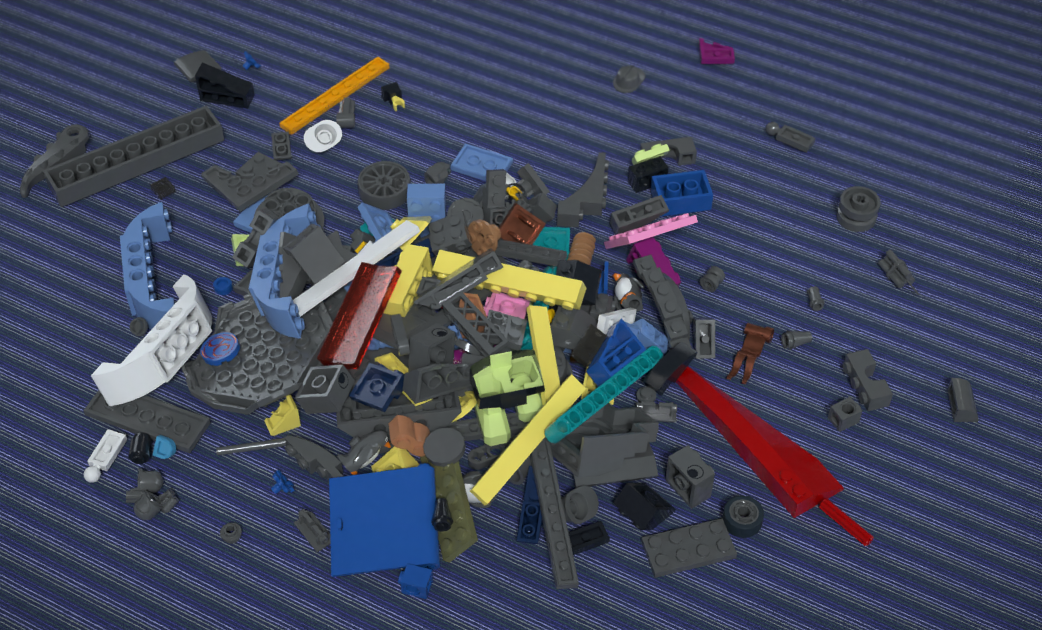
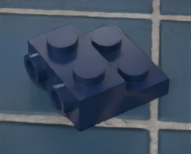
M369 363L349 397L353 401L385 412L393 398L398 399L403 392L404 374L398 370H389L382 364L375 365Z

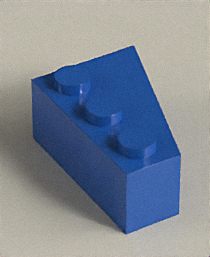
M622 318L608 330L586 370L598 387L646 350Z

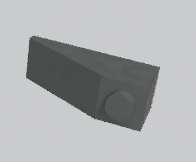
M662 195L612 212L610 225L615 235L647 225L669 212V208Z

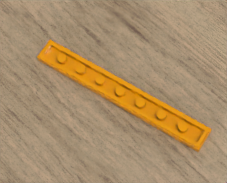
M377 56L279 123L280 128L286 132L288 131L291 135L344 98H347L390 68L389 63Z

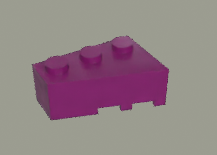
M654 237L644 239L633 245L626 259L628 264L633 263L634 259L652 255L657 268L660 267L661 271L668 275L679 287L681 284L680 276L673 270L669 258L665 257L660 243Z

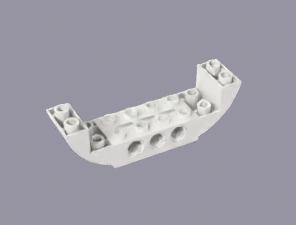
M183 275L173 285L179 300L121 364L103 362L91 375L109 406L135 400L155 390L163 383H168L212 332L211 312L195 282L189 276Z

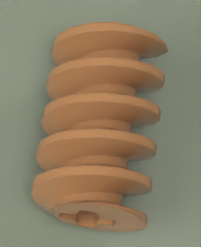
M586 232L576 234L573 238L567 260H578L590 265L595 249V237Z

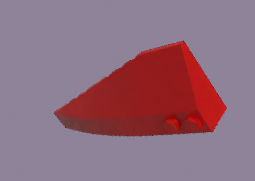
M687 367L677 379L676 383L793 518L820 504L824 499H829L843 491V486L816 457L693 369Z

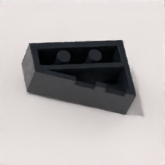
M203 62L195 74L200 101L248 109L255 96L252 82Z

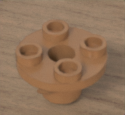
M481 219L470 223L468 230L472 242L471 247L477 255H481L490 248L495 252L498 240L501 238V231L498 226L490 225Z

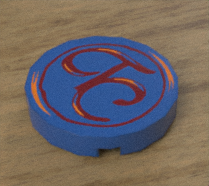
M230 332L218 333L209 337L200 348V354L205 363L215 366L222 365L221 362H229L238 354L240 350L239 341Z

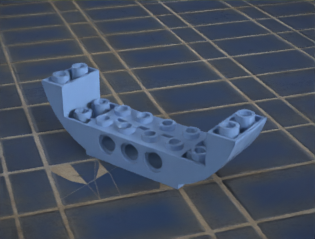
M162 202L141 212L128 225L124 235L120 236L124 290L132 316L136 315L137 318H145L148 328L151 330L175 304L173 298L157 300L156 293H153L156 290L155 280L152 279L155 276L153 265H150L153 263L152 252H149L152 249L151 243L170 240L169 233L172 232L171 222H167L169 220L168 209H164Z
M309 204L285 214L264 235H260L249 284V291L261 316H265L267 322L274 330L293 338H301L305 323L304 319L300 318L298 306L294 304L292 297L280 298L279 283L283 282L279 271V265L283 264V254H279L280 232L297 236L311 223L318 225L316 214L311 210Z

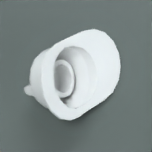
M323 120L305 131L304 142L310 150L323 152L335 146L341 140L342 130L336 122Z

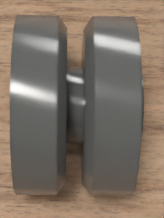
M854 186L844 190L837 210L839 224L853 232H865L873 228L881 205L879 196L873 190L863 186Z

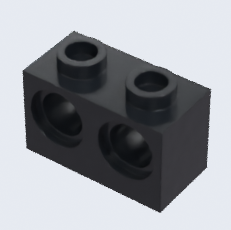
M661 156L629 166L628 183L635 193L650 189L652 176L668 174L669 167Z

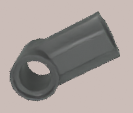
M344 98L340 101L339 113L336 115V123L340 128H355V101L351 98Z

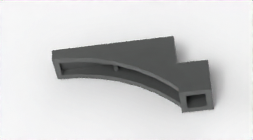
M599 152L596 166L585 184L565 200L559 201L557 226L579 227V220H583V215H602V208L606 209V198H603V196L607 195V185H604V183H607L608 172L605 171H608L609 160H605L606 153Z

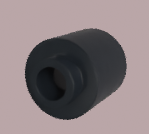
M136 433L131 439L128 458L135 464H143L149 461L152 441L148 434Z

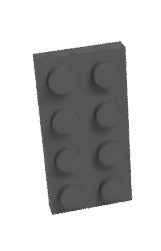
M723 518L641 538V543L654 578L737 557V552Z

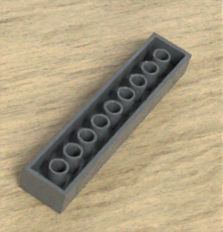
M206 105L45 169L43 173L49 189L59 205L63 207L224 141L222 126Z

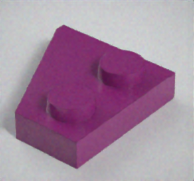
M699 38L701 64H734L735 56L732 47L723 46L716 42H713V45L704 42L703 38Z

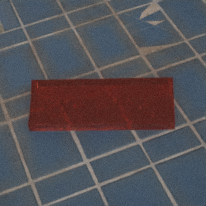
M361 262L317 357L324 366L343 364L346 369L359 368L402 272L398 266H379Z

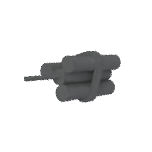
M891 249L888 250L885 258L878 262L885 271L886 277L889 280L891 279L898 288H902L904 284L908 283L917 295H920L912 286L915 278L908 270L906 263L899 259Z

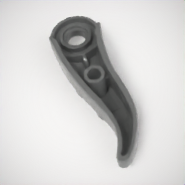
M79 124L67 126L62 132L56 133V140L54 143L47 144L46 152L43 155H36L34 157V163L27 169L20 184L22 198H26L31 188L45 179L43 170L83 155L86 152L85 143L89 139L86 127ZM73 133H78L76 136H70Z

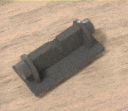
M641 400V402L636 403V407L656 421L676 422L677 404H673V402H659V404H655V402H643Z
M305 509L300 510L298 520L293 523L314 550L319 552L331 544L330 534L312 512Z

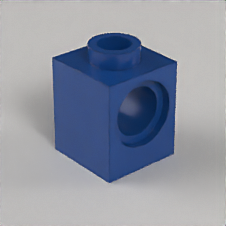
M407 564L405 571H401L398 579V584H401V592L427 599L433 583L432 569Z

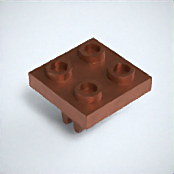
M515 203L499 226L501 238L507 241L532 245L546 223Z

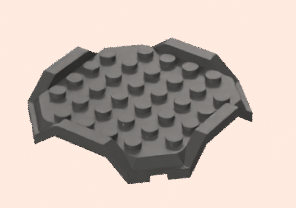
M251 293L244 295L245 300L233 304L231 301L218 307L215 331L212 336L222 332H230L237 337L240 350L231 361L221 362L222 365L218 366L205 363L200 353L195 360L185 362L181 368L191 394L214 409L249 415L259 407L273 403L299 390L310 367L326 366L333 353L336 328L323 301L300 317L304 319L305 323L301 338L288 337L274 330L267 322L265 316H261Z

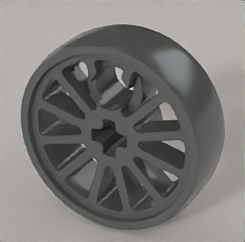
M379 161L366 166L360 172L357 181L358 193L363 203L382 210L394 209L407 201L408 184H411V178L406 168L391 161Z

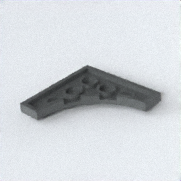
M289 162L267 170L266 174L256 176L255 173L241 174L240 176L231 175V172L223 170L216 165L201 173L202 179L239 212L299 175L297 169Z

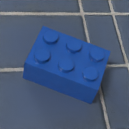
M705 170L652 176V198L662 195L669 208V212L662 216L712 209L713 192Z

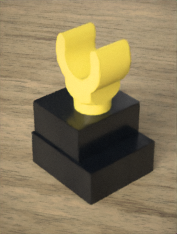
M397 82L381 87V98L384 102L388 101L390 105L393 104L395 111H397V105L405 108L402 91Z

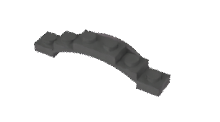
M652 255L634 259L633 265L638 277L646 284L659 310L669 341V349L671 350L680 342L692 348L689 342V313L679 287L668 275L661 271L660 267L657 268Z

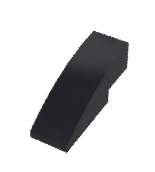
M680 342L643 379L645 386L650 387L662 396L672 382L675 384L698 352L685 343Z

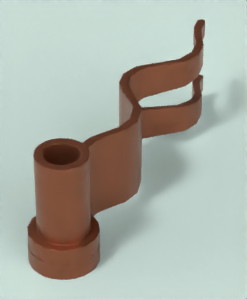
M751 323L746 324L744 334H747L742 349L737 352L733 368L727 376L728 380L736 376L744 358L747 357L742 384L746 385L751 376L755 360L761 355L764 343H771L774 328L768 326L764 328Z

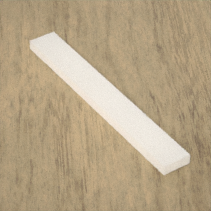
M406 220L295 298L293 302L298 306L300 317L420 232L419 227Z

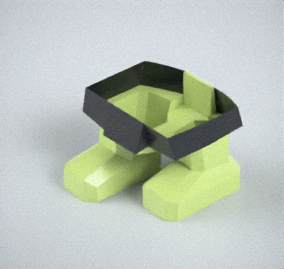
M526 349L490 355L470 367V382L477 401L474 408L484 443L489 446L507 443L511 438V431L505 409L515 407L519 420L530 422L543 407L540 393L545 392V387L535 351Z

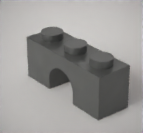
M692 137L640 143V150L645 149V152L651 150V147L654 145L667 144L670 151L667 155L662 156V159L671 157L677 161L678 166L695 164L697 150Z
M267 208L259 209L249 225L253 228L246 240L240 242L232 258L247 268L254 266L260 235H264L281 217Z
M865 349L846 354L842 367L844 373L848 374L852 388L856 389L860 403L864 404L867 411H872L890 406L893 393L885 379L871 380L868 378L873 376L876 362L870 351Z

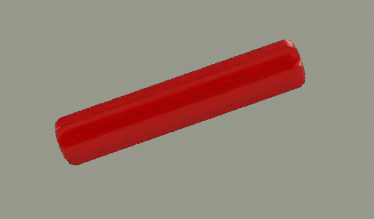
M824 499L820 503L819 508L864 546H868L873 541L874 537L829 499Z

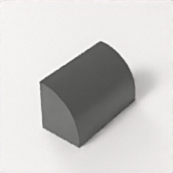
M951 378L947 391L954 422H978L979 418L970 382L962 378Z

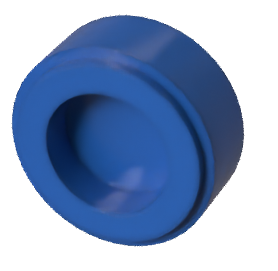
M227 277L217 278L213 282L215 293L218 295L229 294L233 289L232 281Z

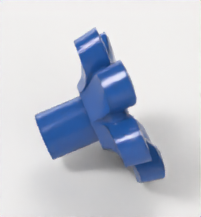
M247 51L244 52L246 62L242 66L246 70L251 66H255L257 69L261 67Z
M277 470L272 475L276 484L271 487V490L275 494L280 490H283L285 493L295 491L293 482L287 481V477L280 470Z

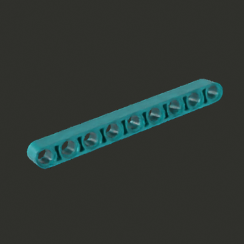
M651 346L550 424L545 429L547 440L551 443L560 442L652 369L663 358L662 351L656 346Z

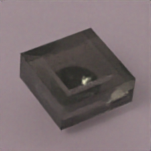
M166 177L150 184L151 190L160 200L176 192L175 187Z

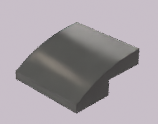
M205 50L187 54L174 61V65L190 82L196 81L195 74L202 62L220 70L222 68Z

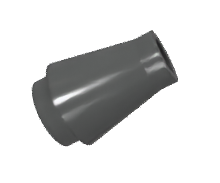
M788 330L781 336L782 345L784 348L791 350L811 342L812 335L810 331Z

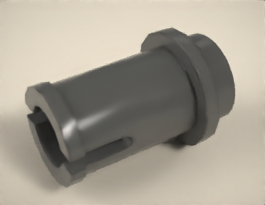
M816 286L810 287L807 290L810 307L814 311L822 310L825 301L821 298L819 288Z

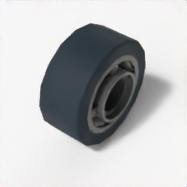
M744 495L735 496L728 500L723 512V521L728 532L741 538L752 537L759 532L764 519L762 505L756 499Z

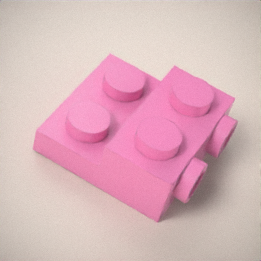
M492 293L491 297H487L483 308L487 316L489 310H493L525 320L530 301L519 297L514 298L504 293Z

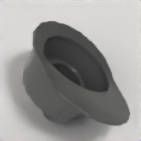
M633 65L623 66L618 70L613 80V86L619 92L631 93L644 81L645 73Z
M580 486L561 498L565 518L569 523L582 524L593 518L598 511V497L589 486Z

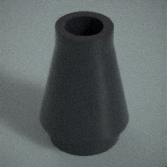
M439 498L435 501L431 522L434 529L440 532L449 530L453 524L448 501L444 498Z

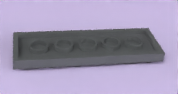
M100 390L97 391L83 410L84 414L88 417L135 434L146 433L154 441H156L158 435L168 437L174 441L176 449L189 454L211 423L210 418L146 395L123 404L109 406Z

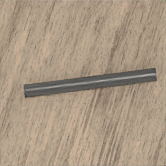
M285 438L216 447L217 456L283 447L286 446Z

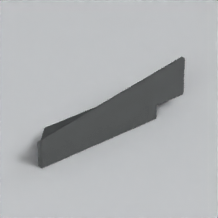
M490 248L412 300L416 305L439 309L443 307L442 304L460 291L465 293L487 280V274L502 269L503 265L493 249Z

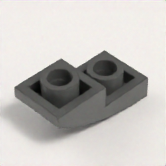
M289 132L271 133L274 160L292 159Z

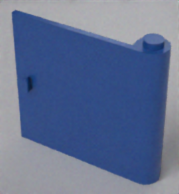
M423 463L419 464L418 467L329 478L332 577L406 568L407 564L432 570L440 568L438 531L434 529L431 523L436 501L435 468L431 467L430 464Z

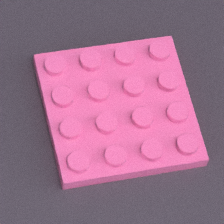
M689 213L667 218L610 236L609 241L604 242L606 249L631 244L697 223L698 220L696 215L689 216Z

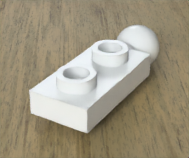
M109 429L106 431L87 461L90 466L84 471V478L87 482H97L101 476L100 469L104 471L109 470L127 441L125 434Z

